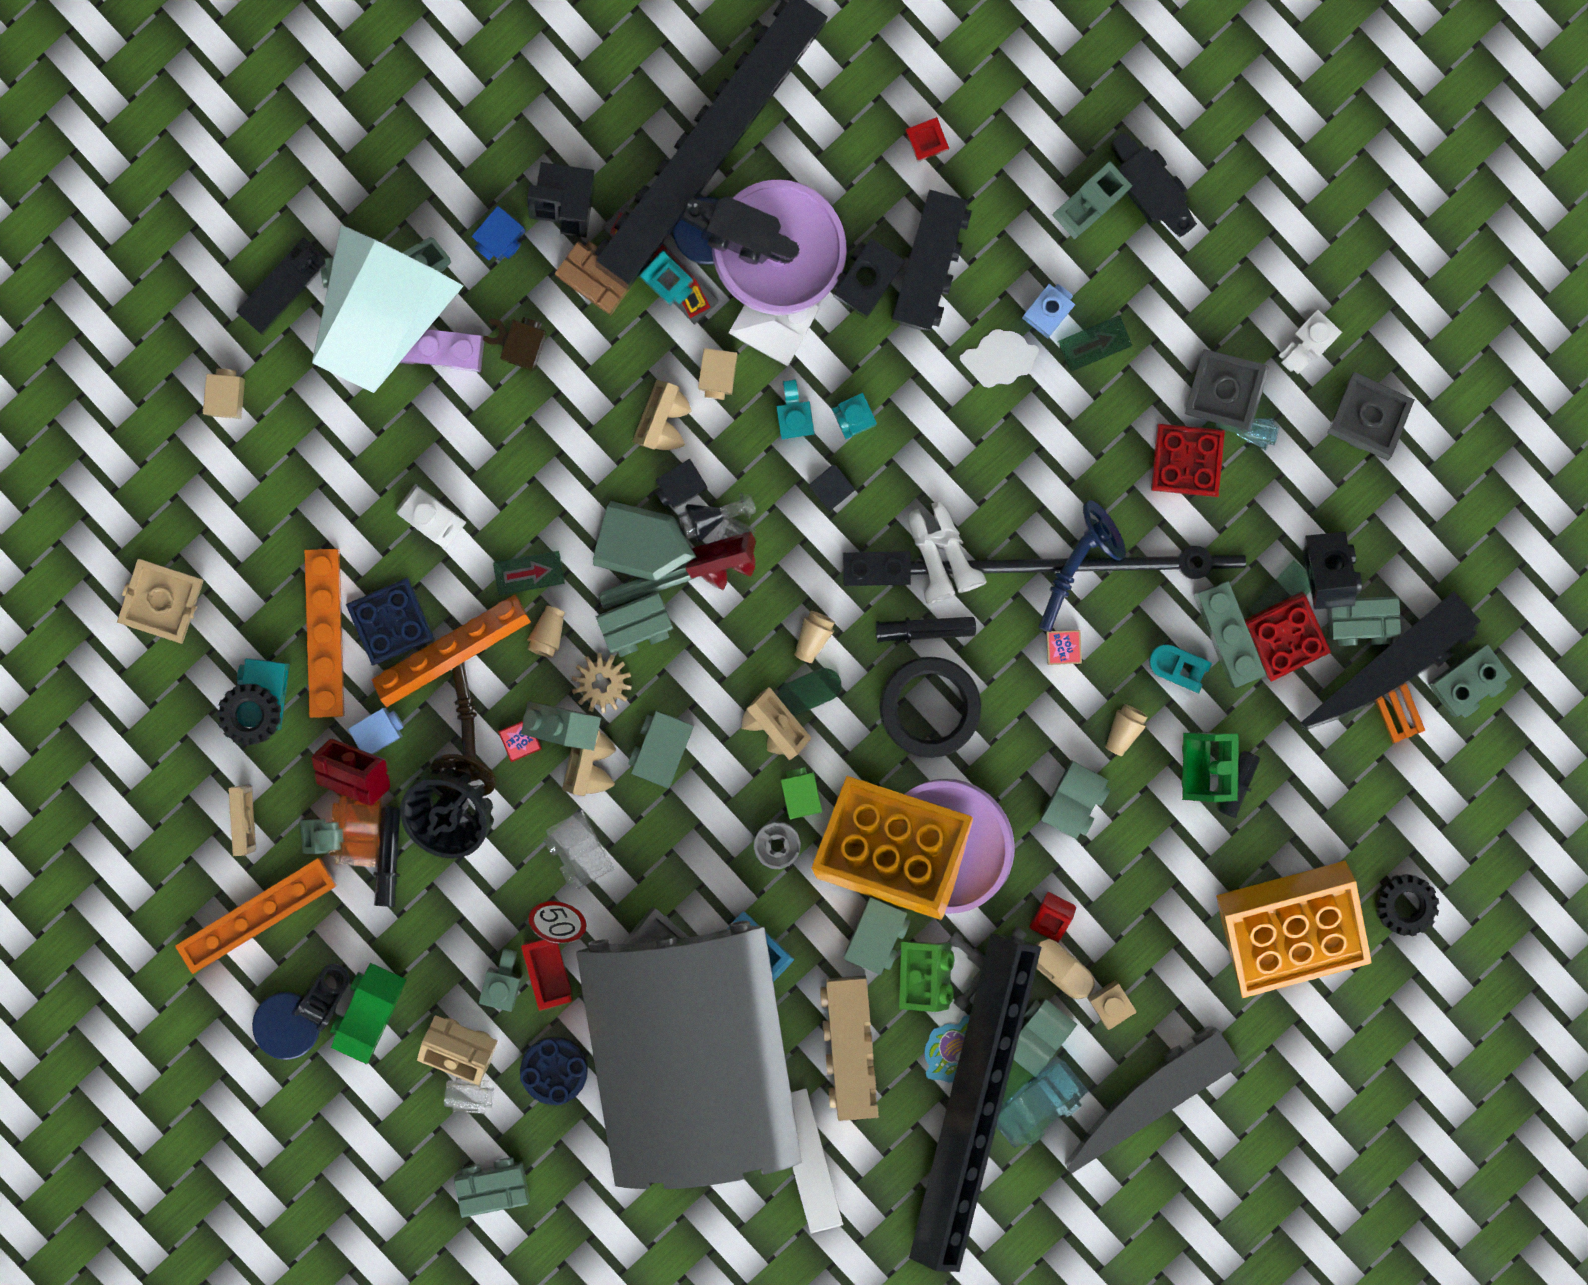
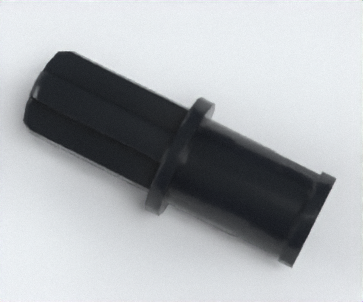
M1247 751L1241 753L1238 760V801L1221 802L1217 811L1237 818L1247 791L1251 792L1252 790L1249 786L1260 762V758L1257 755Z

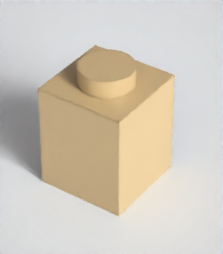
M704 348L698 386L699 391H705L704 397L724 400L725 394L732 395L737 353Z
M216 369V374H206L204 415L242 419L245 379L236 376V370Z
M1116 980L1087 997L1108 1030L1137 1013Z

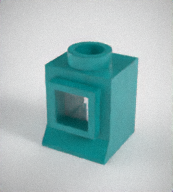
M664 251L640 274L641 279L669 306L675 301L680 305L693 291L690 287L693 279Z

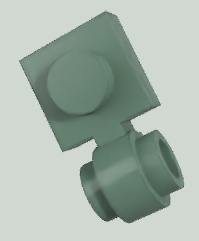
M325 819L300 820L303 854L328 853L329 850L341 849L340 843L344 842L343 828H339V822L325 823Z

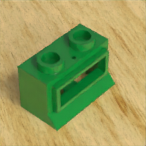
M1183 733L1182 800L1203 802L1238 801L1239 734ZM1211 741L1219 742V761H1212L1210 763ZM1210 773L1218 775V791H1210Z

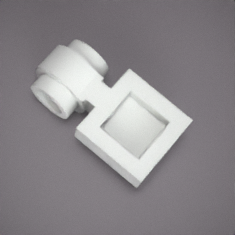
M1316 310L1293 334L1301 344L1296 345L1292 341L1278 355L1282 359L1281 363L1290 372L1294 370L1299 374L1312 360L1308 356V351L1318 358L1342 332L1319 310Z

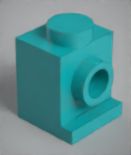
M863 393L839 403L837 407L832 409L845 439L877 425Z

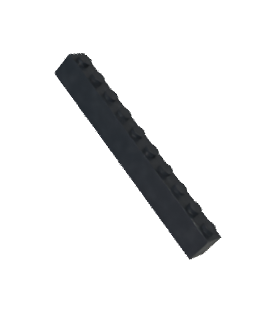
M782 0L773 13L777 18L770 27L764 25L759 30L753 40L757 45L750 54L746 51L742 53L733 67L737 71L730 81L724 78L714 92V95L717 96L716 100L710 107L705 104L694 119L698 124L689 134L685 131L680 136L674 146L678 151L671 160L664 158L654 172L657 179L651 187L645 184L634 199L638 203L631 214L625 211L614 226L618 231L611 241L605 238L596 249L594 255L598 258L596 259L595 267L626 290L631 288L680 222L688 201L691 198L697 199L826 25L828 16L806 0Z
M990 934L909 1258L935 1271L960 1272L1042 948L1014 936Z

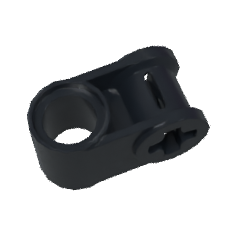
M330 964L317 972L296 1003L292 1015L296 1017L301 1015L314 1023L316 1029L321 1032L329 1023L339 1000L348 987L350 979L347 970L342 965ZM325 974L335 978L336 989L329 988L324 980Z

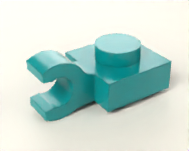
M796 379L783 381L786 405L776 406L781 440L815 435L810 401L799 402Z

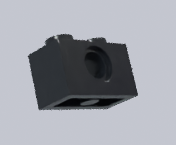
M872 238L867 245L863 242L858 245L850 258L855 263L848 273L843 270L838 275V282L834 286L836 291L833 295L835 299L866 320L905 262V260ZM867 268L875 273L876 280L873 284L864 286L858 282L856 275L861 269Z
M1346 532L1305 536L1303 559L1314 609L1355 606L1357 592L1362 591V579L1360 572L1354 571L1353 564L1356 563L1355 548L1353 544L1348 545Z

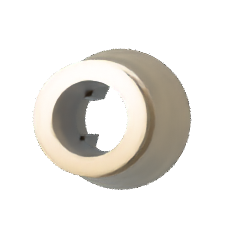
M546 606L527 639L530 642L528 646L529 651L544 657L553 658L555 651H559L564 611Z
M810 611L809 616L803 619L796 647L797 650L794 655L805 662L813 663L834 633L832 628L835 621L821 613Z
M1124 704L1122 709L1116 712L1105 748L1119 756H1123L1125 751L1128 750L1147 726L1145 721L1148 716L1140 710Z

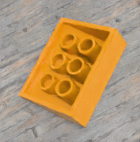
M846 776L811 869L819 880L942 920L954 890L973 817Z
M1346 860L1216 895L1223 930L1242 998L1372 963L1357 883Z

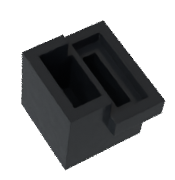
M540 162L537 185H529L527 197L529 218L561 223L560 234L587 238L595 187L594 170Z

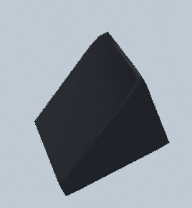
M835 464L808 485L829 512L855 491Z

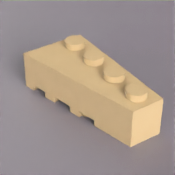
M866 975L826 979L827 987H820L822 1008L828 1007L829 1021H823L824 1041H831L832 1054H826L827 1075L834 1074L835 1087L828 1088L830 1108H837L838 1121L879 1118L876 1102V1081L873 1066V1046Z

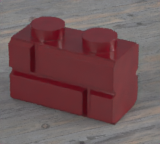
M333 738L329 739L312 756L313 768L316 770L317 785L332 790L335 793L358 800L362 804L373 806L390 788L389 775L386 774L388 771L386 760Z

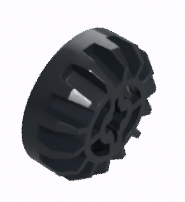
M445 768L441 773L438 770L431 769L423 777H417L405 793L400 805V817L403 827L413 842L426 852L442 858L465 857L475 852L488 835L494 822V818L491 815L493 804L489 798H482L485 789L481 785L473 788L468 784L471 776L464 773L460 778H457L454 775L453 769ZM446 785L454 789L443 791L439 786ZM433 792L440 797L435 805H433L432 801ZM467 798H469L475 806L474 815L467 810L469 807V802ZM463 816L468 819L466 822H460Z

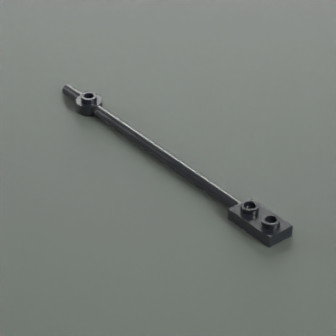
M1190 546L1185 548L1179 556L1124 557L1121 560L1113 558H1084L1076 572L1179 570L1186 578L1200 579L1205 577L1211 569L1245 568L1246 557L1245 555L1211 556L1201 546ZM910 551L843 553V586L911 585V575H929L925 561H910ZM1193 556H1198L1201 559V566L1198 569L1190 566V559ZM1068 558L967 560L971 568L982 573L1060 572ZM942 561L946 573L953 574L949 561Z

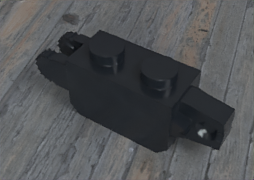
M1120 133L1116 135L1110 146L1112 147L1111 150H1113L1112 153H1115V157L1121 163L1118 171L1132 185L1126 194L1148 222L1159 223L1163 221L1179 238L1187 234L1197 223L1185 203L1188 200L1185 195L1188 190L1177 176L1172 178L1164 168L1167 163L1156 149L1151 151L1146 146L1141 150L1128 134Z
M728 196L719 199L715 204L691 198L683 212L682 220L702 232L700 238L707 240V244L710 247L719 251H726L728 249L738 253V257L749 264L757 265L758 262L763 264L767 259L785 265L792 262L799 254L800 249L797 242L779 234L781 225L777 217Z

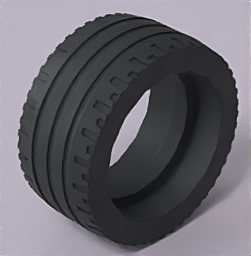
M920 657L904 663L890 675L880 697V717L885 731L901 749L919 757H942L959 750L973 736L981 716V698L972 677L958 664L940 657ZM923 674H938L949 679L959 689L963 699V715L958 726L949 735L937 740H922L911 735L902 726L897 714V700L902 688L911 679Z

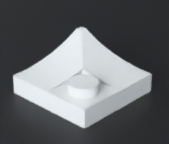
M744 305L729 334L788 367L820 307L814 305L809 309L794 314L773 315L759 312Z

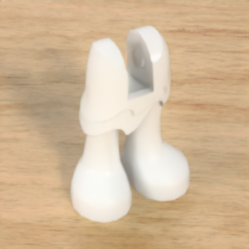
M940 501L931 504L934 519L937 521L939 529L927 532L926 522L919 508L914 509L909 514L912 537L915 540V545L921 550L929 573L930 584L924 592L927 604L937 603L955 595V590L943 566L937 547L944 549L959 593L967 592L986 584L983 573L971 568L960 547V544H963L959 536L960 533L955 528L948 510Z

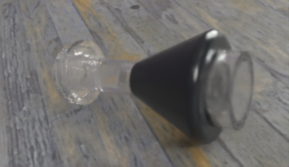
M740 493V501L719 508L687 504L685 506L686 512L679 514V520L686 539L695 538L697 542H701L723 520L745 514L747 519H750L751 514L756 513L751 495L744 496L743 493Z

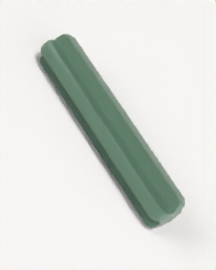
M683 564L657 582L639 578L600 592L599 599L602 607L608 609L693 579L690 578L686 571L687 564Z

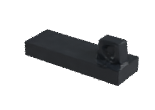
M303 237L236 312L263 335L321 272V268L326 266V257Z

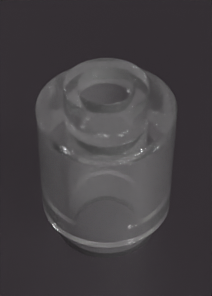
M456 1077L455 1081L447 1080L445 1107H452L453 1111L485 1114L486 1107H493L494 1088L488 1087V1080H482L480 1086Z

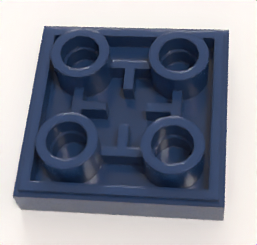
M405 578L346 604L372 666L435 640L409 578Z

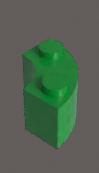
M372 963L369 964L364 974L358 972L350 988L351 991L355 992L344 1017L341 1015L337 1016L330 1033L335 1035L331 1048L364 1064H368L395 1009L407 979Z

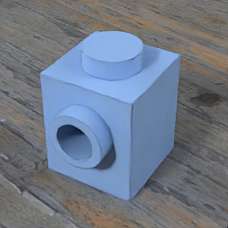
M1048 284L1022 319L1048 339L1075 306L1071 301L1073 295L1059 284L1055 287Z

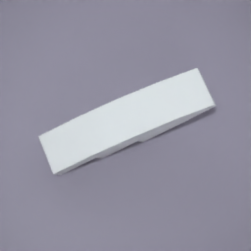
M807 1089L791 1092L802 1160L801 1164L792 1167L809 1230L812 1234L841 1226L843 1222Z

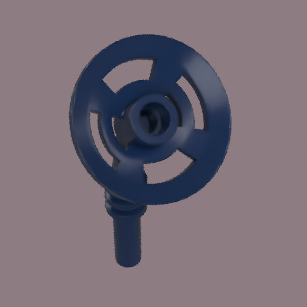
M1092 500L1083 504V515L1087 530L1084 531V536L1079 540L1060 573L1055 574L1057 580L1052 582L1055 586L1050 587L1052 594L1038 627L1046 632H1051L1064 597L1069 596L1067 590L1072 588L1070 583L1075 581L1072 577L1091 547L1096 548L1099 546L1102 551L1115 560H1121L1126 555L1124 541L1115 523L1107 512ZM1090 513L1093 514L1099 520V522H1097L1095 519H1091Z

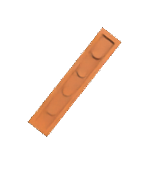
M340 549L304 550L309 718L344 717Z
M514 594L449 634L442 636L422 650L413 653L410 657L390 669L383 671L371 680L380 700L387 708L529 624L531 621L522 603Z
M319 857L175 945L193 975L335 888L337 884Z

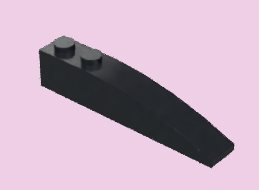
M1453 591L1306 717L1299 727L1305 731L1338 720L1400 689L1433 664L1439 668L1453 656V653L1450 651L1452 647L1458 642L1465 646L1479 633L1475 628L1481 620Z

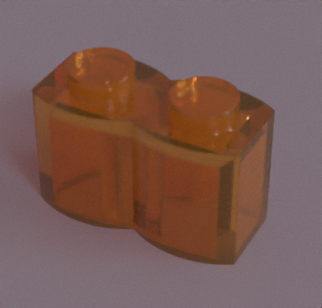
M341 796L339 803H333L332 822H339V828H343L344 842L340 843L341 849L329 850V855L335 856V864L376 867L378 865L382 798L373 806L362 804L358 800L347 796Z

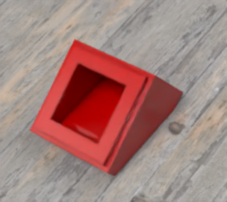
M1047 892L1029 928L1059 943L1073 920L1076 906L1051 892Z

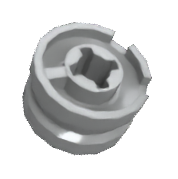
M773 821L767 823L759 829L755 837L754 850L756 857L763 865L771 869H781L790 866L796 861L800 853L801 841L799 835L791 825L785 822ZM781 839L784 843L783 849L781 851H774L771 848L772 840Z

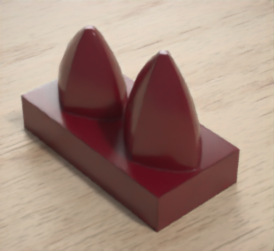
M745 532L692 548L697 558L686 565V571L690 578L693 579L701 576L712 586L724 590L727 584L726 569L728 568L751 577L756 566L754 556L756 540L752 532Z

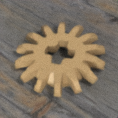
M597 653V662L593 663L590 657L587 656L585 660L588 667L583 668L579 664L576 666V669L582 675L581 677L572 676L571 681L580 682V687L572 689L573 694L582 692L584 696L578 703L582 705L586 700L590 701L591 704L588 710L593 712L596 704L600 705L601 713H606V704H611L612 708L616 710L618 709L615 702L617 698L624 702L628 699L621 692L623 689L631 690L632 685L623 684V679L629 678L631 675L630 672L621 674L619 671L625 666L623 661L617 666L612 664L615 658L614 655L610 654L608 661L604 662L602 660V653ZM602 673L604 678H610L611 684L606 686L607 692L601 693L599 688L593 689L592 682L596 681V675Z

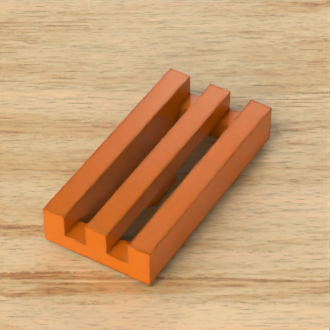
M1407 684L1399 690L1415 727H1409L1395 691L1388 696L1403 732L1397 733L1384 698L1376 701L1392 743H1397L1414 734L1426 731Z

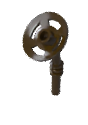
M463 662L452 669L457 700L454 703L459 706L456 708V712L460 713L457 716V720H461L463 755H441L433 760L430 770L435 769L441 773L443 771L442 768H455V777L460 778L464 773L471 776L468 783L480 779L484 783L481 785L485 789L483 796H487L495 789L496 777L490 768L476 760L474 718L477 717V713L473 712L476 707L471 704L474 702V698L470 697L466 669ZM442 785V787L446 790L454 789L452 787Z

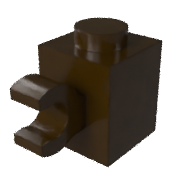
M523 317L521 322L512 321L508 333L505 325L500 320L489 319V324L499 328V334L495 338L483 336V340L490 345L504 346L500 357L502 361L535 371L547 336L546 331L540 329L542 323Z

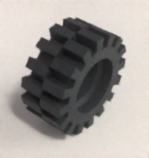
M244 684L233 687L232 690L224 694L225 697L218 704L220 706L219 711H217V717H219L220 721L218 723L219 728L223 729V734L227 738H231L232 742L237 744L254 745L268 740L272 734H275L277 726L281 722L280 712L282 711L281 706H278L277 697L273 696L269 689L257 684ZM246 701L255 702L262 711L261 721L252 728L242 726L236 715L238 707Z
M1409 874L1396 875L1390 881L1386 880L1381 890L1378 889V899L1375 900L1376 914L1381 919V923L1391 931L1403 936H1416L1419 932H1426V928L1429 925L1433 926L1435 923L1433 919L1435 915L1438 916L1439 914L1437 909L1439 898L1435 895V889L1424 879ZM1404 892H1412L1419 899V910L1410 918H1402L1395 911V900Z

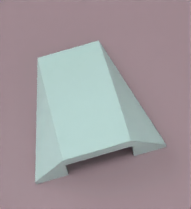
M340 225L312 363L374 393L462 289L463 285L368 236Z

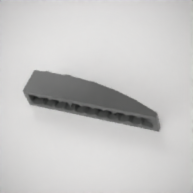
M1209 1027L1203 1028L1191 1037L1193 1042L1184 1048L1178 1045L1167 1051L1163 1055L1165 1060L1128 1088L1086 1133L1065 1163L1069 1172L1072 1174L1239 1067L1241 1063L1221 1032L1216 1027L1212 1030Z

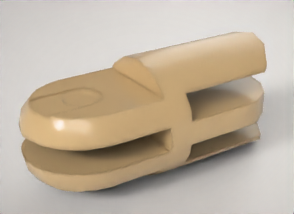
M1047 939L1036 943V945L1042 947L1037 964V969L1073 999H1083L1092 993L1095 987L1094 977L1085 966L1054 940Z

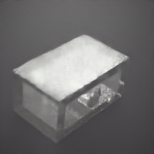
M583 809L545 830L548 836L544 838V841L553 856L557 854L560 856L564 864L560 870L569 886L575 884L577 889H580L614 870L615 867Z

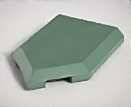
M610 501L594 552L593 565L657 582L674 569L687 564L697 557L680 530L681 528L675 517Z

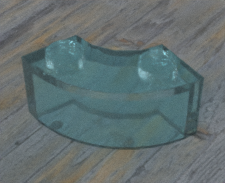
M1062 1060L1025 1085L1001 1106L997 1128L1013 1148L1026 1142L1031 1146L1045 1134L1043 1129L1063 1114L1069 1117L1082 1106L1079 1100L1088 1090L1066 1062Z

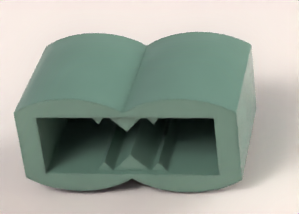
M1071 760L1041 814L1040 820L1075 839L1078 838L1080 833L1085 836L1094 821V818L1090 816L1096 804L1102 806L1110 792V788L1106 787L1109 780Z
M1045 998L1040 1002L1035 999L1027 1007L1024 1015L1027 1019L1022 1024L1013 1059L1035 1077L1047 1065L1055 1052L1077 1026V1023Z

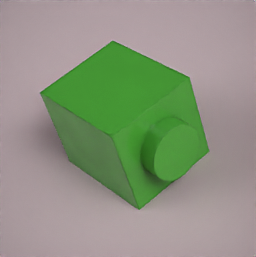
M806 767L786 771L787 777L781 778L789 819L821 813L822 808L814 772L807 773Z

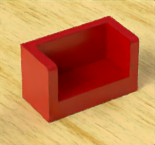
M543 938L524 942L521 948L539 1011L572 1002L574 996L559 943L550 942Z

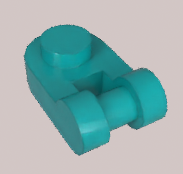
M1171 645L1158 646L1149 657V666L1155 675L1197 694L1200 693L1203 686L1200 682L1204 673L1209 672L1212 665L1211 662ZM1184 663L1193 666L1188 678L1180 675Z

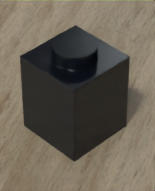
M688 459L656 479L659 487L654 489L664 507L671 504L675 510L707 490L708 487L691 459Z

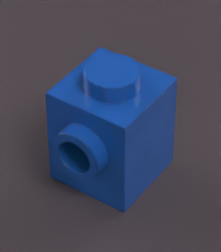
M497 206L472 235V238L477 242L474 248L489 261L493 256L499 261L504 257L510 259L521 246L518 240L526 230Z

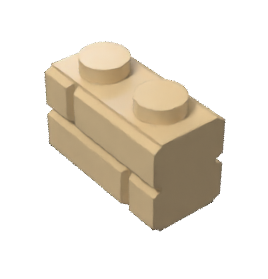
M435 1015L422 1041L417 1061L480 1086L485 1072L492 1061L498 1040L491 1038L484 1031H473L463 1027L454 1019H444Z

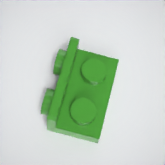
M901 942L899 1009L939 1012L949 1009L954 995L950 979L955 961L950 943Z

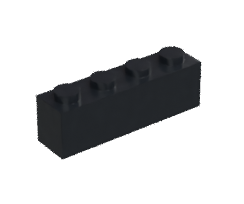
M929 189L893 314V323L928 333L931 332L933 325L939 327L944 307L938 306L941 294H949L954 276L948 274L951 261L958 262L963 245L962 242L957 241L960 228L967 230L972 210L966 209L968 200Z

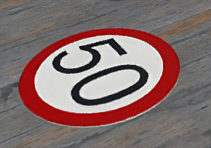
M549 901L538 904L530 911L528 917L531 929L539 937L554 943L576 941L584 935L587 927L582 913L575 907L563 902Z

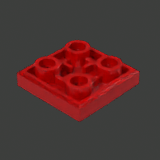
M1157 424L1151 491L1219 497L1225 430Z
M1300 592L1245 619L1265 673L1271 682L1331 653L1304 592Z

